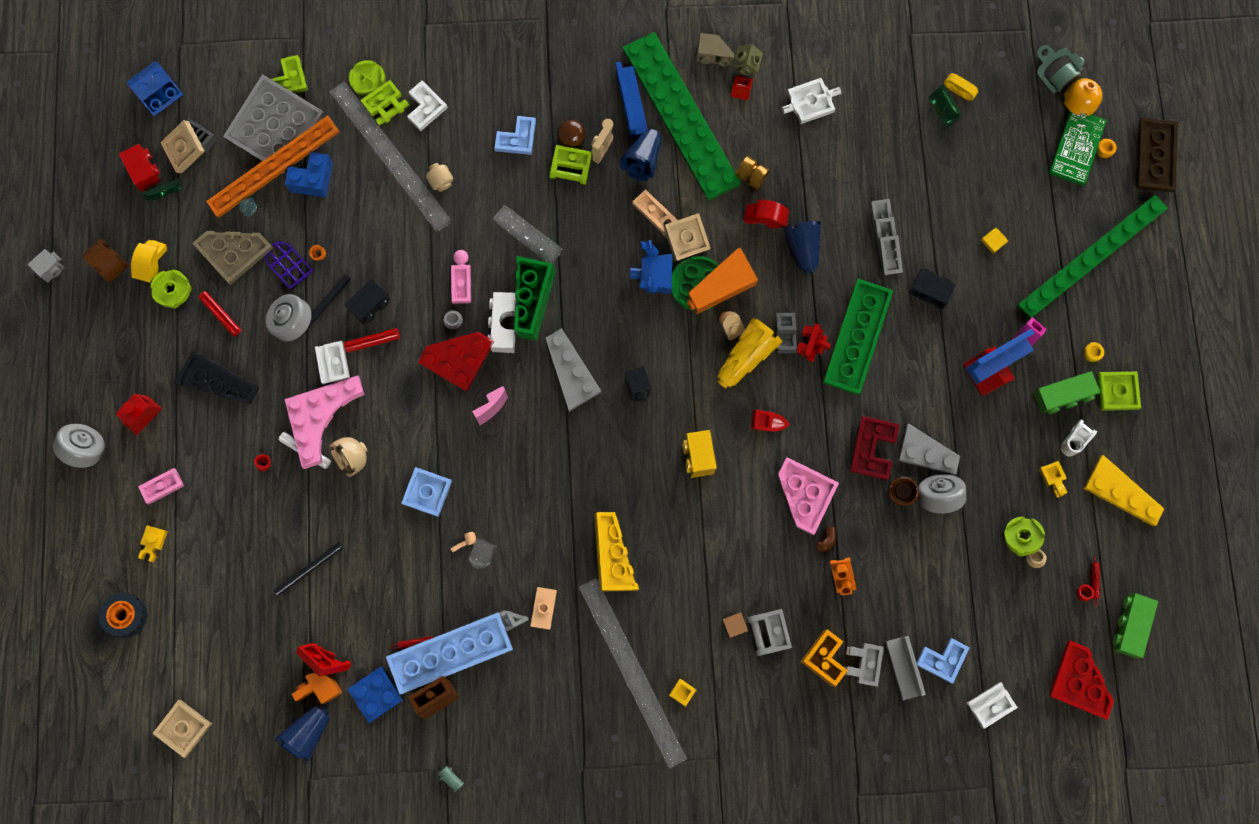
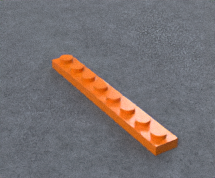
M327 115L206 202L217 217H221L286 171L288 166L291 167L310 152H313L340 133V131Z

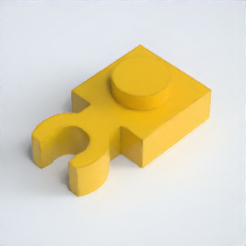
M147 525L140 543L145 545V548L140 551L139 559L144 560L145 555L149 553V561L154 562L156 559L155 550L162 549L168 531Z

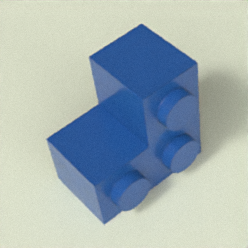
M310 152L307 169L288 166L285 185L289 192L326 197L333 167L329 154Z

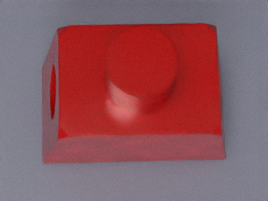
M134 394L122 405L116 415L122 424L137 436L162 408L149 396Z

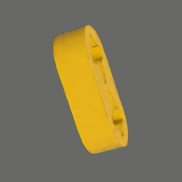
M950 73L944 81V85L949 90L966 100L972 101L978 94L976 86L954 73Z

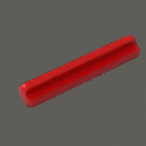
M203 291L198 296L231 335L235 337L241 332L237 324L206 291Z
M395 328L344 342V349L346 352L360 350L400 338L398 329Z

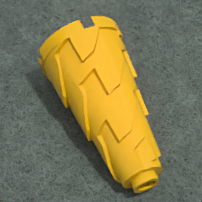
M753 318L740 336L739 342L729 354V358L719 370L717 376L719 380L717 382L725 389L735 386L748 372L750 373L762 360L764 361L781 345L782 340L780 337H773L774 332L758 319Z

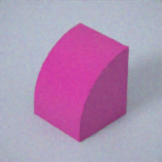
M1032 317L1014 338L1032 329L1035 334L1027 338V340L1033 346L1047 329Z

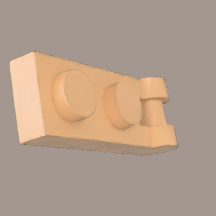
M645 189L632 202V205L667 238L663 225L667 221L672 223L677 221V219Z

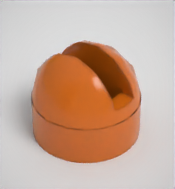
M314 245L310 248L309 255L312 259L321 261L326 257V251L323 247Z

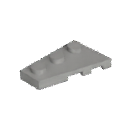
M908 423L898 461L956 475L960 456Z

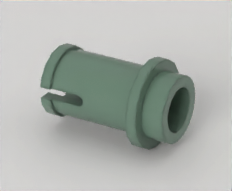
M446 766L438 775L441 777L440 780L443 779L455 793L464 783L451 771L452 768L449 769Z

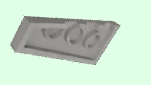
M562 328L546 337L552 361L570 412L600 394L601 389Z

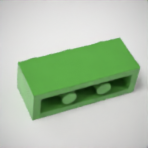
M1091 371L1039 388L1033 394L1041 414L1045 412L1053 414L1060 411V407L1066 406V409L1078 405L1077 402L1083 400L1084 403L1094 400V396L1099 394L1100 390Z
M1136 593L1129 594L1124 599V612L1118 620L1119 630L1113 638V651L1133 658L1144 657L1158 605L1157 600Z

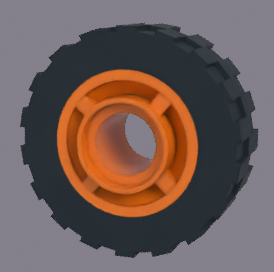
M114 594L101 605L98 620L101 628L107 634L123 639L125 637L130 638L133 635H137L144 628L143 626L146 624L148 616L147 607L143 604L142 600L131 594ZM123 611H126V618L121 621L120 615Z

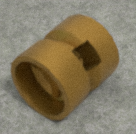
M747 156L740 164L735 176L742 181L747 180L748 185L757 190L766 179L770 170L763 165H757V161Z

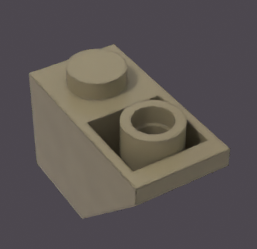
M700 33L697 61L703 64L714 63L720 66H733L734 53L720 36Z

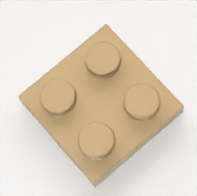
M185 120L161 142L176 173L182 174L205 152L190 122Z
M699 213L663 225L675 261L711 249Z
M178 700L153 734L182 757L186 758L212 723L182 700Z

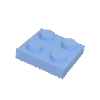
M415 467L401 504L439 517L452 480Z

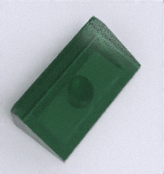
M942 84L928 99L944 125L948 127L958 122L962 112L945 85Z
M178 177L148 188L141 194L148 202H152L179 192L184 188Z

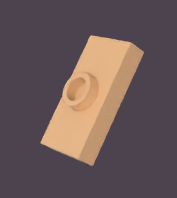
M537 587L531 627L551 629L557 590Z

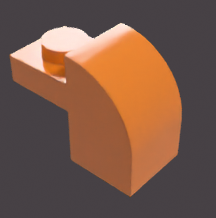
M312 673L305 676L309 684L304 682L295 688L296 692L292 696L295 701H301L315 692L320 703L326 704L343 692L335 679L330 675L319 677L317 674Z

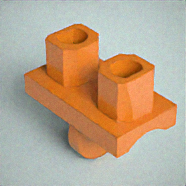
M850 557L840 561L831 560L830 564L837 593H840L842 596L852 594V591L857 589Z

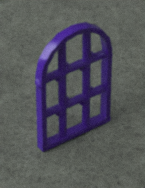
M275 242L271 244L272 247L276 246L283 253L282 256L276 258L271 251L268 252L275 260L271 265L268 262V253L265 255V261L269 268L274 271L290 290L313 272V269L295 251V248L288 243ZM279 245H286L290 249L284 251ZM291 251L300 258L297 263L288 256ZM285 257L293 266L290 269H286L280 260ZM302 262L310 269L306 274L298 266ZM279 264L285 273L280 276L274 270V265ZM294 268L303 275L299 280H296L290 273ZM286 275H289L295 282L292 286H289L283 278Z

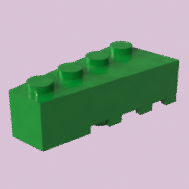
M516 256L514 331L520 338L537 341L556 270L553 263Z

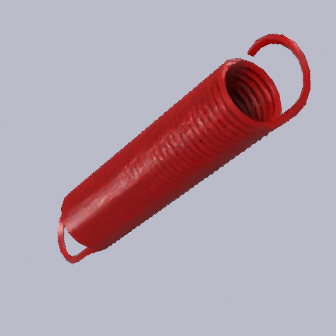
M1094 556L1095 563H1091V587L1094 591L1092 599L1100 598V563H1096V556Z
M433 636L397 642V649H407L430 640Z

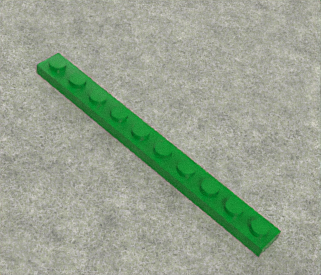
M1154 195L1020 302L1017 307L1030 320L1167 210L1166 205Z

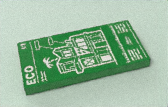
M1070 111L1048 174L1084 186L1107 120L1092 114L1089 116L1083 113L1077 115Z

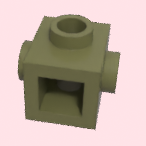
M753 44L739 46L733 66L743 75L758 73L763 53Z

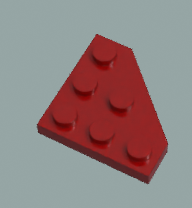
M475 332L428 345L418 363L461 389L468 391L494 341L480 332Z
M1071 640L1067 641L1049 697L1104 720H1108L1114 703L1111 693L1108 692L1104 684L1105 681L1092 659L1090 649Z

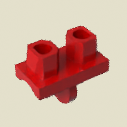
M815 324L814 327L804 326L802 336L810 340L808 344L800 342L797 347V353L806 357L810 362H814L816 353L822 355L823 350H829L831 346L826 342L828 337L823 335L824 331L820 329V324Z

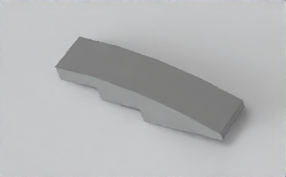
M890 199L871 201L872 221L883 274L902 273L899 237L896 235Z

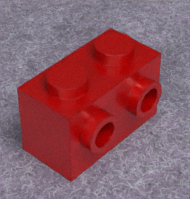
M137 144L119 153L134 185L140 191L161 182L158 176L160 171L155 163H151L150 159H152V156L147 148L143 149L140 144Z

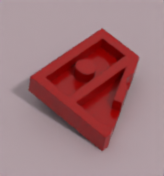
M314 643L298 646L296 654L319 677L349 670L351 662L348 660L342 663L334 659L336 654L324 650Z

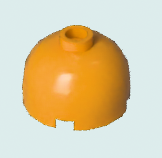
M1078 79L1072 82L1063 95L1065 98L1064 104L1074 114L1080 115L1083 113L1089 116L1095 113L1101 104V87L1091 79Z

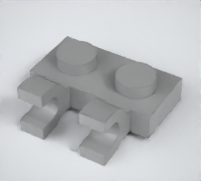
M862 643V649L851 646L847 647L846 655L860 657L859 669L844 666L848 670L845 675L857 677V683L878 687L884 647Z

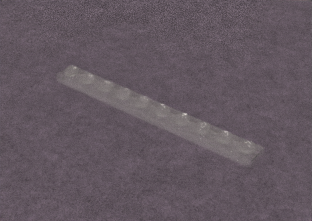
M345 81L329 91L434 230L438 232L450 224L452 221Z
M597 579L580 586L579 589L669 769L687 760L604 592L599 590Z

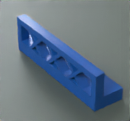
M616 62V77L630 139L637 138L647 130V124L634 67L622 68L621 62Z
M1032 329L1026 331L968 366L966 369L976 384L982 382L1034 351L1027 338L1035 334Z

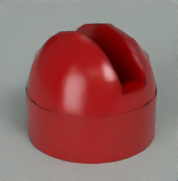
M261 454L255 458L254 464L258 470L266 471L270 468L271 461L267 455Z
M1084 584L1076 590V596L1080 601H1088L1093 598L1094 591L1091 586Z

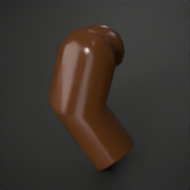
M826 527V538L816 544L818 552H829L836 544L835 527Z

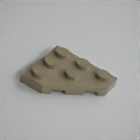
M206 231L192 243L230 285L273 249L260 233L254 232L250 234Z

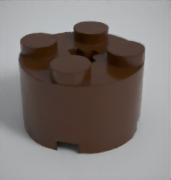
M100 238L81 257L106 281L111 283L130 265L123 258L118 260L120 255L111 247L107 249L109 245Z

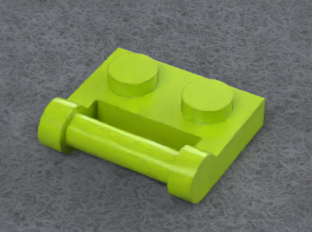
M556 145L550 178L556 179L557 177L573 180L586 185L592 152ZM558 166H562L583 171L581 175L571 172L560 171L557 169Z

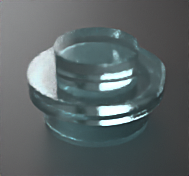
M247 198L241 201L239 209L245 216L250 217L256 212L257 205L254 199Z

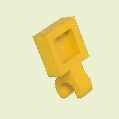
M1059 461L1039 469L1046 486H1053L1056 498L1067 493L1062 483L1067 478Z

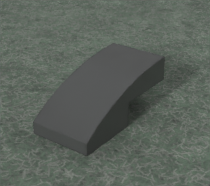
M776 313V337L779 336L782 340L781 345L777 348V353L797 352L795 313Z

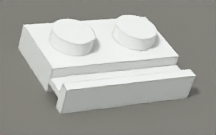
M342 341L315 347L320 379L323 385L350 378L344 343Z
M1002 682L967 702V705L971 708L973 715L983 729L1017 709L1016 704L1003 687Z

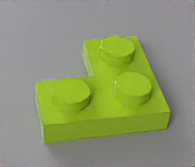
M295 55L280 59L284 76L271 80L294 94L308 91L299 56Z

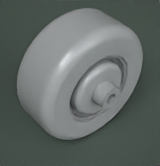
M287 294L279 297L272 303L266 314L265 323L267 330L282 341H292L299 338L310 324V306L296 295Z
M83 424L63 426L57 432L53 442L55 455L65 464L78 468L95 465L100 460L105 448L103 437L95 429Z
M939 474L924 479L918 488L921 506L933 513L944 514L957 511L964 506L967 500L965 483L953 475Z

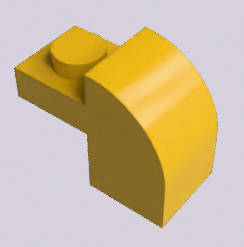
M148 240L145 244L139 243L132 256V278L150 283L159 273L158 260L167 251V244L154 240Z

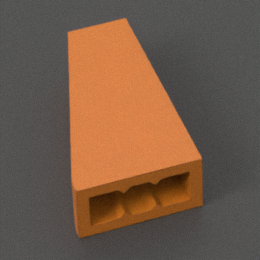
M741 248L734 251L689 292L687 304L691 311L694 310L696 314L701 313L756 286L758 279Z

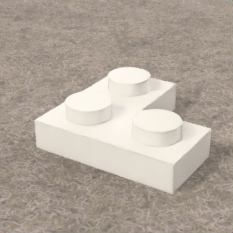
M423 81L409 91V95L420 106L407 117L420 131L448 108Z

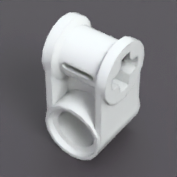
M1082 419L1079 420L1061 444L1062 453L1070 457L1078 454L1092 440L1097 431L1095 429L1091 430L1084 424ZM1070 442L1075 445V450L1070 447Z

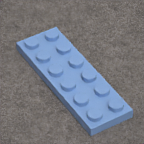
M498 612L389 655L386 658L399 694H403L433 682L441 676L446 677L511 651L513 648Z

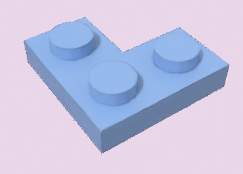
M517 116L515 133L497 131L495 151L532 155L536 118Z
M950 638L942 655L927 647H923L916 663L917 666L949 683H954L970 647Z

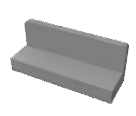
M909 636L886 641L885 645L901 700L926 695Z

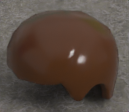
M565 121L558 129V140L565 147H578L586 139L585 128L579 121Z
M907 477L895 479L889 487L890 498L899 506L912 505L919 495L916 482Z

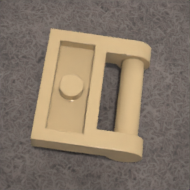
M605 119L602 122V131L591 142L593 161L598 164L613 142V134L611 133L613 121L611 119Z

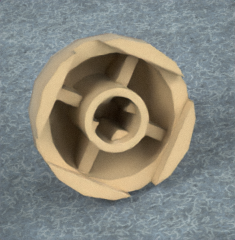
M343 437L330 444V447L334 448L331 453L335 462L341 470L345 468L348 471L346 473L347 476L352 477L364 468L367 460L365 453L367 448L363 442L359 443L354 438Z

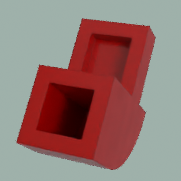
M758 200V203L747 204L744 222L747 224L764 223L770 229L784 228L787 226L789 209L775 201Z

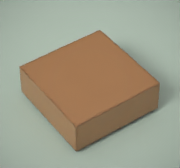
M741 612L722 619L729 638L748 631Z

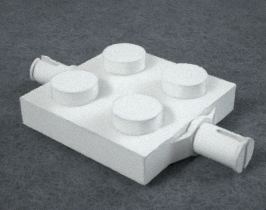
M822 78L790 88L787 94L791 104L781 107V111H783V114L794 111L800 124L835 112L832 97L841 94V89L837 87L829 90L824 85Z

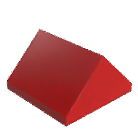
M996 346L984 350L963 363L964 368L966 369L978 359L997 349ZM1008 366L978 384L974 382L969 374L982 397L1015 379Z

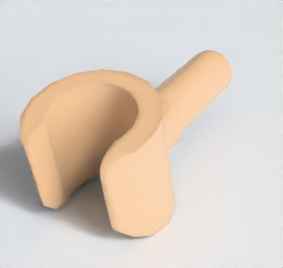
M469 532L464 534L465 541L452 547V552L463 546L474 544L476 542L475 533Z

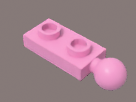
M458 250L453 256L457 265H451L452 304L471 303V266L465 265L468 261L467 252Z

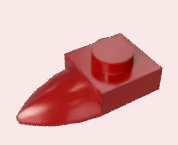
M753 410L751 429L769 432L783 430L789 426V422L777 413Z

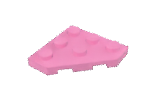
M786 457L778 473V478L792 518L797 528L814 535L839 483Z

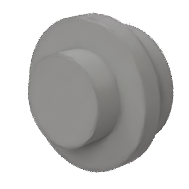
M457 311L447 312L443 319L445 326L449 329H457L463 322L461 314Z

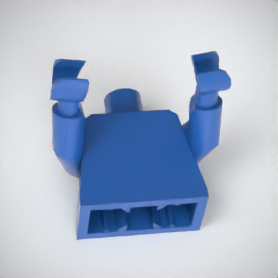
M651 240L648 242L640 241L641 249H645L647 253L645 258H642L641 268L630 267V279H640L639 287L644 289L646 293L660 292L671 294L672 254L658 256V249L652 245Z

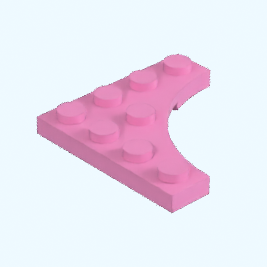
M359 376L285 399L303 469L322 464V434L334 417L333 414L337 409L365 395Z

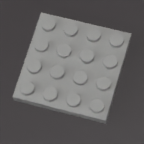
M262 74L223 137L261 161H264L319 122L325 113Z

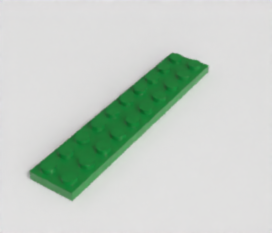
M653 32L624 46V54L631 66L634 67L637 77L707 201L740 186V180L735 176L732 166L656 33Z

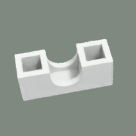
M493 292V298H490L489 308L492 310V316H489L488 327L491 328V335L487 337L494 341L491 347L492 352H515V331L501 326L504 318L515 316V293Z

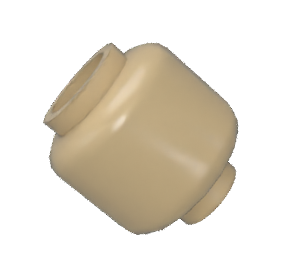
M435 163L428 167L429 171L426 174V179L433 190L442 192L452 186L453 176L446 165Z

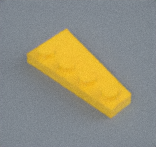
M1104 455L1099 457L1084 489L1140 520L1156 526L1164 508Z
M596 512L594 519L599 590H639L638 584L635 583L632 565L630 566L627 558V549L622 542V533L615 512Z

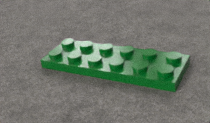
M861 279L856 280L823 384L858 396L860 395L893 290Z

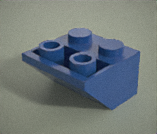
M156 61L126 82L153 116L183 95Z

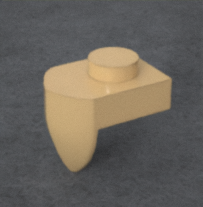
M732 311L721 313L719 322L726 338L731 341L742 335L745 328L740 316Z

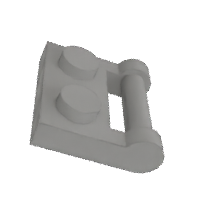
M782 609L747 617L748 623H751L757 647V656L792 648ZM760 620H764L770 643L768 648L764 646L758 623Z

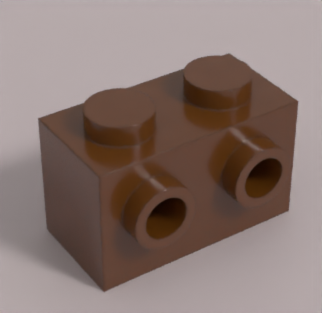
M444 676L434 680L408 697L415 713L424 720L459 699L452 682Z

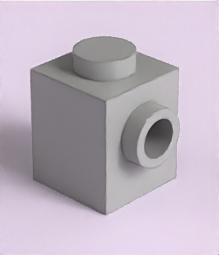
M46 249L28 263L46 282L57 277L61 270L65 268L60 263L62 259L54 251L50 253Z

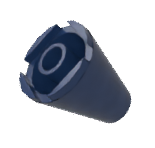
M645 130L621 157L619 165L623 171L627 170L629 172L628 176L639 181H648L649 178H653L662 139L657 130Z
M821 221L797 223L795 227H792V225L785 226L783 228L799 270H804V274L815 272V268H818Z
M321 705L318 708L312 707L279 734L274 741L279 743L281 740V747L297 759L304 758L302 762L307 765L330 719L327 716L329 712Z

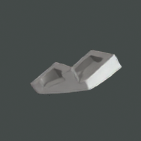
M504 610L499 613L506 632L529 620L526 616Z

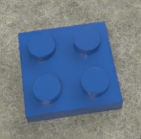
M383 666L347 689L368 723H371L404 700Z

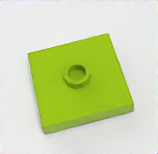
M1137 371L1099 372L1097 374L1101 411L1141 409Z

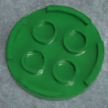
M692 256L675 267L672 272L671 292L678 304L690 310L687 304L689 292L719 266L717 262L704 256Z

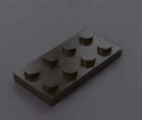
M1141 118L1139 120L1136 189L1172 193L1176 190L1178 121Z

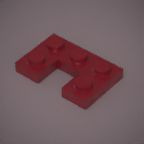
M861 416L850 472L888 481L892 461L874 457L876 442L880 440L895 444L900 424Z

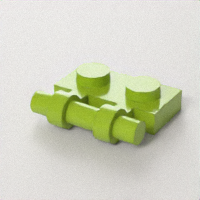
M391 80L360 100L372 117L377 113L380 114V117L375 120L379 126L383 123H388L391 121L390 118L398 113L401 114L409 106L405 99L400 103L397 101L402 95ZM390 104L394 106L389 111L385 112L384 108H386Z

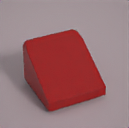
M735 76L731 97L748 100L753 79Z

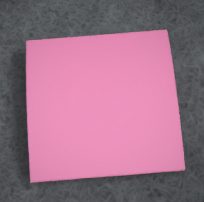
M504 386L487 394L486 397L489 403L472 411L479 425L491 419L505 404L508 396Z

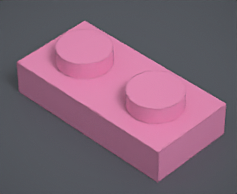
M173 468L138 487L146 504H151L184 487V484L177 470Z

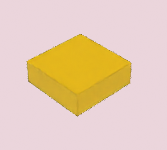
M994 228L981 239L993 254L1008 242L1006 237L997 228Z
M679 679L669 696L686 707L696 689Z

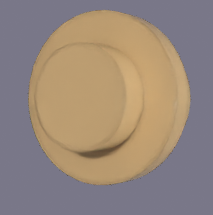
M1042 550L1026 555L1028 565L1033 568H1041L1046 563L1047 558Z

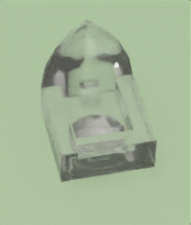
M476 539L468 559L470 565L476 569L487 567L490 564L496 546L482 539Z

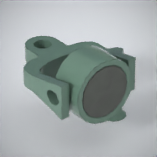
M1043 45L1038 49L1037 55L1043 64L1038 68L1037 74L1053 93L1066 90L1072 82L1080 78L1082 74L1080 71L1084 69L1082 67L1084 65V58L1079 57L1077 54H1071L1066 48L1060 49L1056 53L1048 45ZM1068 56L1073 63H1068L1059 69L1049 82L1045 77L1048 68L1057 60Z

